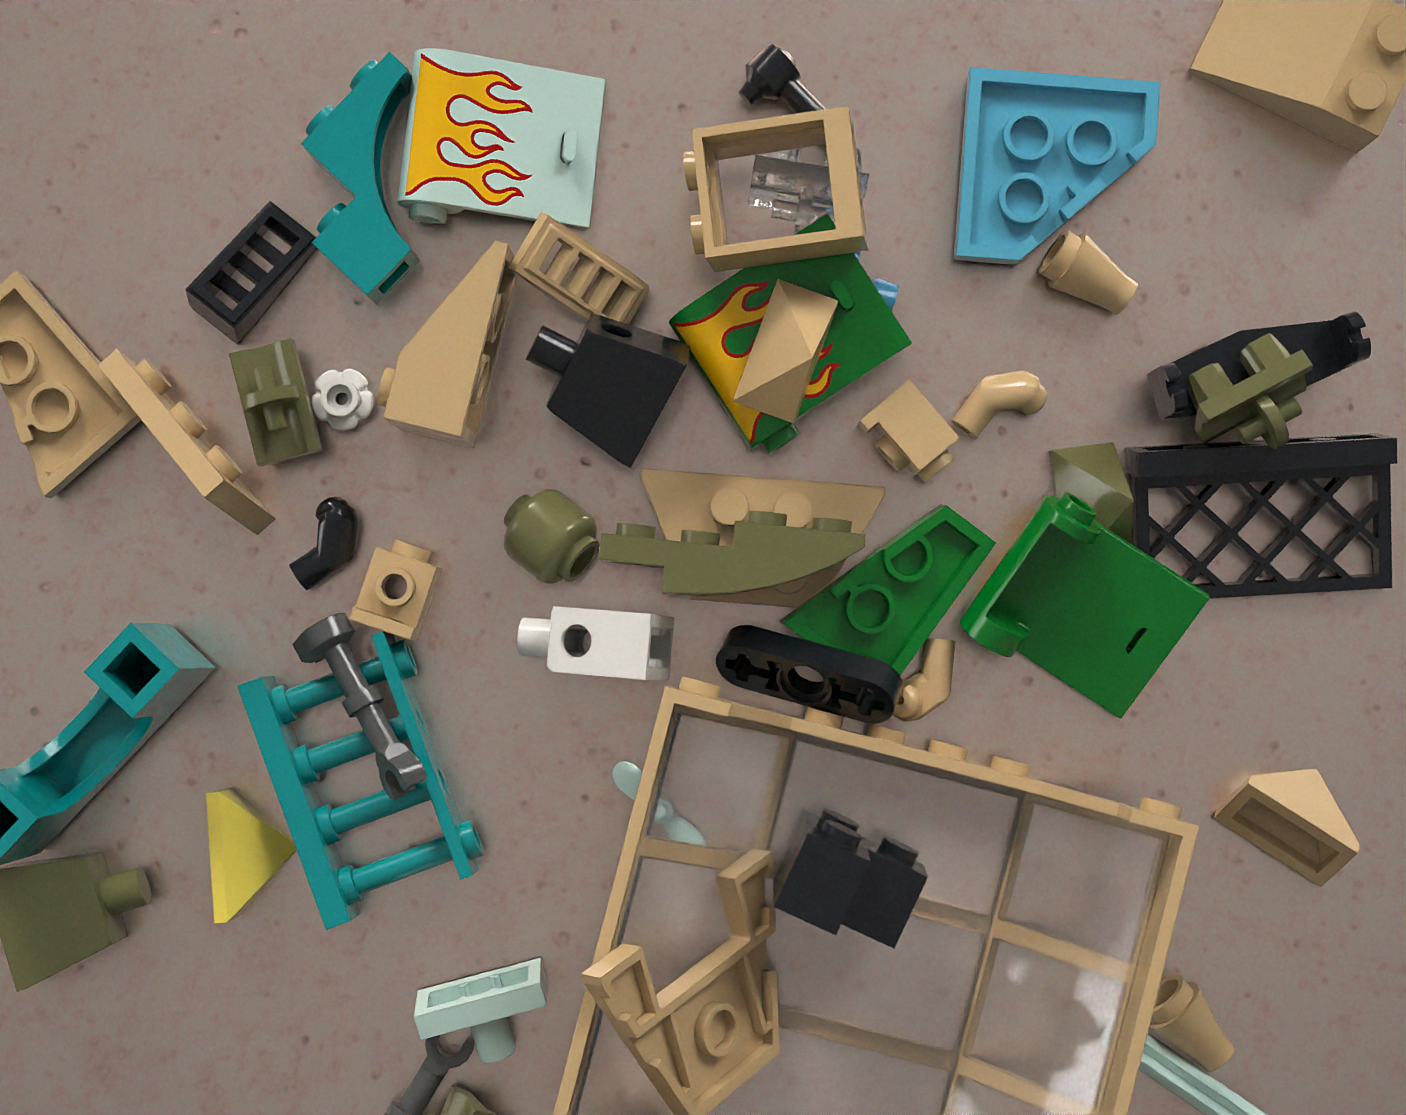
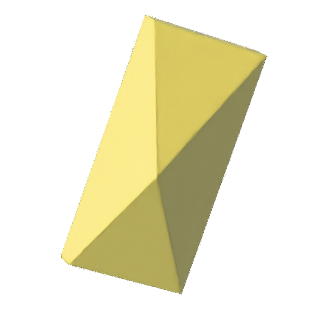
M233 788L218 789L206 793L214 923H227L240 916L297 851L292 839Z

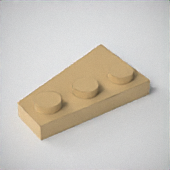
M15 270L0 283V384L16 420L13 424L21 443L26 445L38 473L35 477L44 497L52 499L139 423L141 419L98 367V364L101 362L22 273Z
M116 349L98 364V367L205 499L256 535L261 533L276 519L241 480L240 476L243 473L237 464L218 445L212 447L202 434L207 429L200 419L183 402L179 401L175 405L165 394L172 386L149 360L145 358L137 365L120 350Z

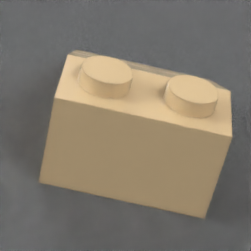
M1223 0L1188 72L1357 154L1380 136L1405 85L1406 7L1391 0Z
M494 241L400 351L395 369L386 367L380 382L377 403L379 406L386 407L383 418L401 431L475 448L517 274L508 268L514 258L508 243Z

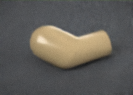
M1024 370L986 376L980 381L954 416L952 423L970 437L977 439L998 410L1017 409L1026 415L1035 414L1040 411L1046 403V389L1040 384L1039 378L1036 375Z

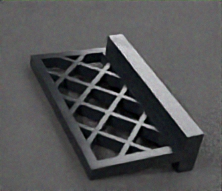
M1379 433L1289 438L1288 443L1277 449L1271 448L1265 440H1252L1246 444H1242L1241 441L1206 444L1126 447L1127 473L1131 474L1132 497L1134 500L1133 545L1152 558H1155L1167 544L1171 545L1192 565L1182 576L1183 578L1192 583L1201 573L1211 582L1194 584L1208 593L1210 598L1392 588L1390 464H1397V438ZM1372 475V501L1354 518L1332 496L1350 477ZM1333 478L1324 488L1313 480ZM1287 480H1301L1317 496L1291 522L1268 500ZM1270 481L1261 492H1258L1249 483ZM1237 483L1253 500L1228 526L1205 503L1223 484ZM1206 485L1197 496L1185 487ZM1174 487L1190 502L1166 530L1149 516L1148 488ZM1327 504L1349 525L1323 551L1301 529ZM1263 507L1286 529L1260 555L1238 535V532ZM1200 511L1223 533L1197 559L1174 537ZM1372 518L1373 534L1364 527ZM1149 526L1160 535L1151 546ZM1357 534L1362 536L1373 547L1374 574L1349 575L1334 561L1335 557ZM1296 537L1318 559L1300 578L1286 579L1270 563ZM1232 540L1255 562L1238 581L1222 582L1207 566ZM1326 567L1330 568L1337 575L1318 577ZM1263 570L1274 578L1270 580H1255Z

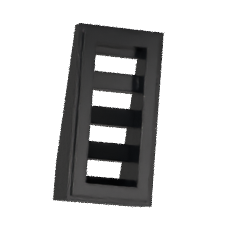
M269 201L185 289L190 307L230 340L238 343L256 324L316 247L312 242L316 236ZM268 230L292 247L285 255L263 238ZM252 250L274 266L268 273L247 257ZM236 270L256 285L250 292L231 278ZM220 290L238 304L233 310L215 297Z

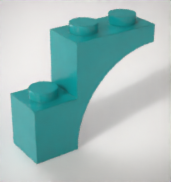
M388 52L379 63L376 60L369 61L355 74L350 83L352 91L335 108L332 105L326 106L314 116L306 128L308 137L301 143L308 154L354 197L347 206L344 203H339L326 213L317 226V231L320 234L314 239L312 244L376 305L420 261L414 251L399 235L388 211L383 192L382 157L385 141L398 109L410 93L411 74L408 68L391 52Z

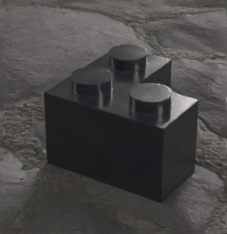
M823 809L819 817L805 810L773 879L774 907L833 935H837L842 924L895 949L928 878L924 865L916 861L919 852L905 843L887 836H883L880 844L869 840L857 833L859 824L835 811Z

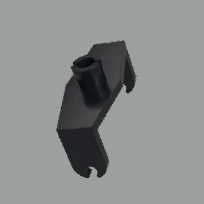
M1354 311L1328 321L1241 330L1174 362L1159 366L1147 374L1160 420L1197 415L1187 390L1188 377L1211 363H1219L1233 386L1249 378L1250 375L1239 360L1241 350L1249 343L1268 333H1271L1290 355L1303 349L1313 364L1312 370L1305 373L1307 386L1364 361L1371 355L1370 338L1363 339L1361 334V328L1366 327L1365 321L1358 312Z

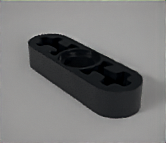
M739 625L732 628L716 656V666L719 673L728 682L737 687L865 723L875 724L887 721L893 715L903 690V682L899 673L885 662L752 625ZM777 662L781 664L780 668L775 667ZM794 667H809L817 671L824 681H809L801 677ZM838 679L843 681L842 686L836 684ZM867 689L873 690L874 694L868 692Z

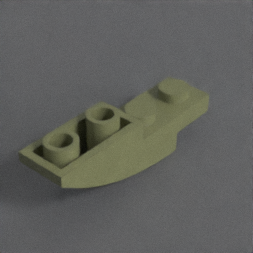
M749 511L748 522L735 521L732 547L719 546L720 534L682 530L681 540L672 541L655 539L656 527L617 523L616 535L601 533L598 559L601 562L664 568L662 594L690 596L736 594L782 585L832 567L865 548L866 534L851 533L852 521L813 518L812 529L786 526V514Z

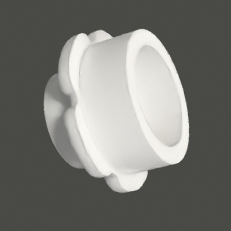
M345 369L343 372L329 370L323 373L315 382L316 394L311 397V407L316 418L320 421L329 422L330 427L335 430L346 431L355 428L362 419H366L370 415L374 404L373 394L367 389V379L353 369ZM340 393H345L348 397L347 402L343 405H339L336 402V397Z

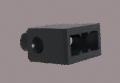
M591 314L576 342L542 325L525 360L558 376L546 405L550 412L621 464L631 468L687 367L690 346L660 334L601 315Z

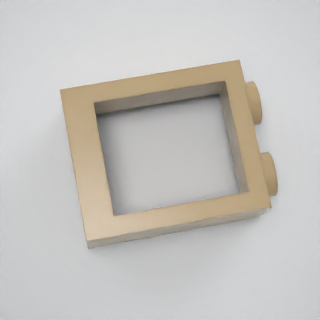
M849 106L691 129L694 151L683 153L684 172L688 190H698L700 214L690 216L691 236L695 254H705V258L714 272L868 251L855 131ZM826 144L836 229L728 244L718 160Z

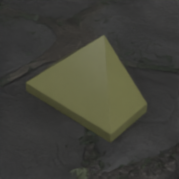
M1114 443L1050 450L1049 457L1055 497L1060 499L1064 492H1068L1080 498L1096 511L1095 521L1131 543L1134 500Z

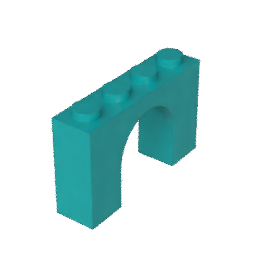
M131 622L84 671L100 688L83 710L54 739L29 759L15 767L0 770V865L41 853L216 668L170 624Z

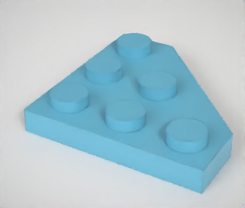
M971 67L967 76L954 260L1017 265L1150 152L1156 145L1160 82Z

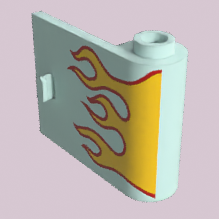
M425 48L416 50L413 57L397 204L409 209L408 217L410 219L424 223L443 224L447 221V214H456L466 209L536 221L542 212L564 226L588 229L605 79L447 49ZM564 135L562 162L560 159L562 136Z

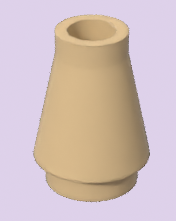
M1068 229L1062 232L1054 241L1039 267V273L1049 279V287L1102 306L1116 315L1128 305L1138 286V283L1129 278L1086 233H1081L1077 236Z
M1180 975L1167 977L1160 982L1149 1027L1197 1061L1205 1071L1211 1072L1222 1067L1233 1055L1234 1045L1225 1036L1198 985L1195 982H1186Z

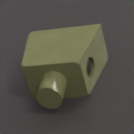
M102 852L14 863L0 867V938L16 991L27 989L126 938L127 929L122 913L148 905L152 900L150 885L142 868L138 867L110 876L106 859Z

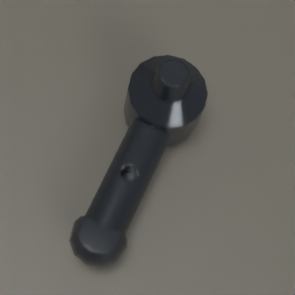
M768 43L745 65L746 82L740 89L739 95L747 104L752 105L762 98L773 100L781 98L796 114L825 109L799 81L801 78L800 73L796 68L794 58L788 51Z

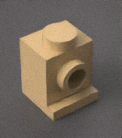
M910 379L863 417L856 426L863 436L874 428L881 436L874 444L887 462L898 472L907 467L914 476L918 474L925 483L955 459L947 448L958 440L959 436Z
M396 539L391 551L376 546L357 603L352 608L349 619L409 640H419L443 570L428 564L431 551ZM393 575H401L407 583V590L399 599H391L385 591V583Z

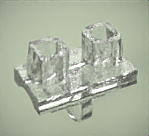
M802 148L764 153L762 156L755 155L748 205L772 208L771 218L796 222L794 235L826 213L835 223L827 153L824 166L800 162ZM856 148L862 200L864 201L869 174L862 173L861 152Z

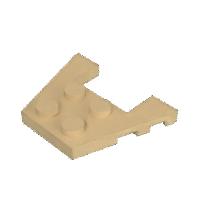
M751 849L715 875L731 937L658 994L655 993L643 948L640 946L622 943L581 973L584 985L673 1115H707L779 1054L777 971L767 969L766 939L776 932L775 908L765 906V876H774L772 851Z

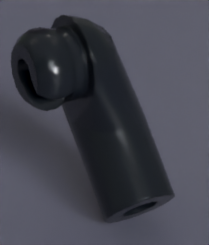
M329 497L318 505L316 509V518L319 520L317 546L289 564L293 574L306 590H309L348 564L356 554L359 530L358 516L355 509L350 507L347 501L341 497Z

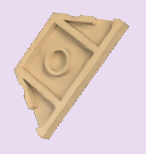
M641 469V480L666 540L672 541L681 540L682 530H695L720 534L719 546L732 547L735 521L748 522L749 511L786 514V526L812 529L813 518L852 521L851 533L862 534L885 496V487ZM847 558L832 567L805 578L767 589L724 595H689L690 600L797 608L836 579Z

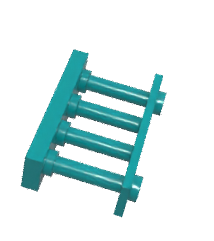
M385 631L371 636L378 656L357 664L369 686L384 680L388 681L400 716L392 718L388 722L399 742L410 741L414 754L421 761L427 774V779L416 784L414 791L397 799L391 800L385 790L334 809L329 804L321 806L313 782L320 780V773L375 752L363 730L312 749L307 744L299 746L291 722L298 720V713L344 696L333 673L290 689L285 684L277 686L274 676L259 677L237 686L326 930L350 922L361 914L357 903L364 900V893L452 860L461 880L474 875L479 870L476 858L484 856L482 843L473 821L470 819L462 822L410 682L409 678L418 675L411 650L405 639L396 642L394 635ZM426 801H432L444 834L443 837L354 869L351 864L343 866L335 842L342 840L341 833Z

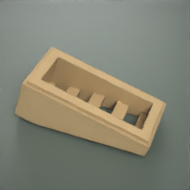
M542 212L508 266L510 270L584 323L587 322L591 314L630 324L649 292V285L631 271L551 216ZM556 241H558L562 245L543 274L539 269ZM576 257H580L562 287L560 285ZM597 271L600 272L585 299L582 300L581 298Z

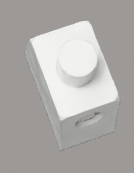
M553 606L551 619L522 618L517 638L518 652L521 656L547 658V669L549 672L638 680H669L674 617L648 613ZM589 631L591 646L586 653L583 648V638L586 632Z

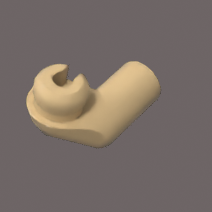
M927 638L923 644L921 670L903 681V690L893 716L905 722L920 720L949 698L955 641Z

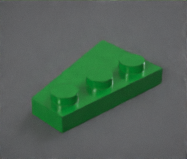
M940 504L786 615L779 622L803 640L880 660L893 667L901 676L996 542L949 506Z

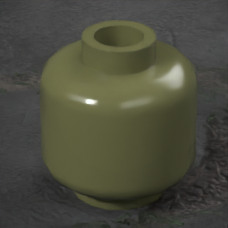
M546 489L532 497L527 494L522 495L510 506L505 514L504 525L508 527L504 537L506 553L540 582L555 584L562 580L566 582L576 580L590 567L599 551L600 545L596 540L597 525L594 518L557 490Z

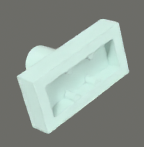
M541 958L418 990L414 1019L420 1039L423 1040L470 1027L480 1061L491 1063L512 1055L517 1047L508 1017L547 1006V978Z

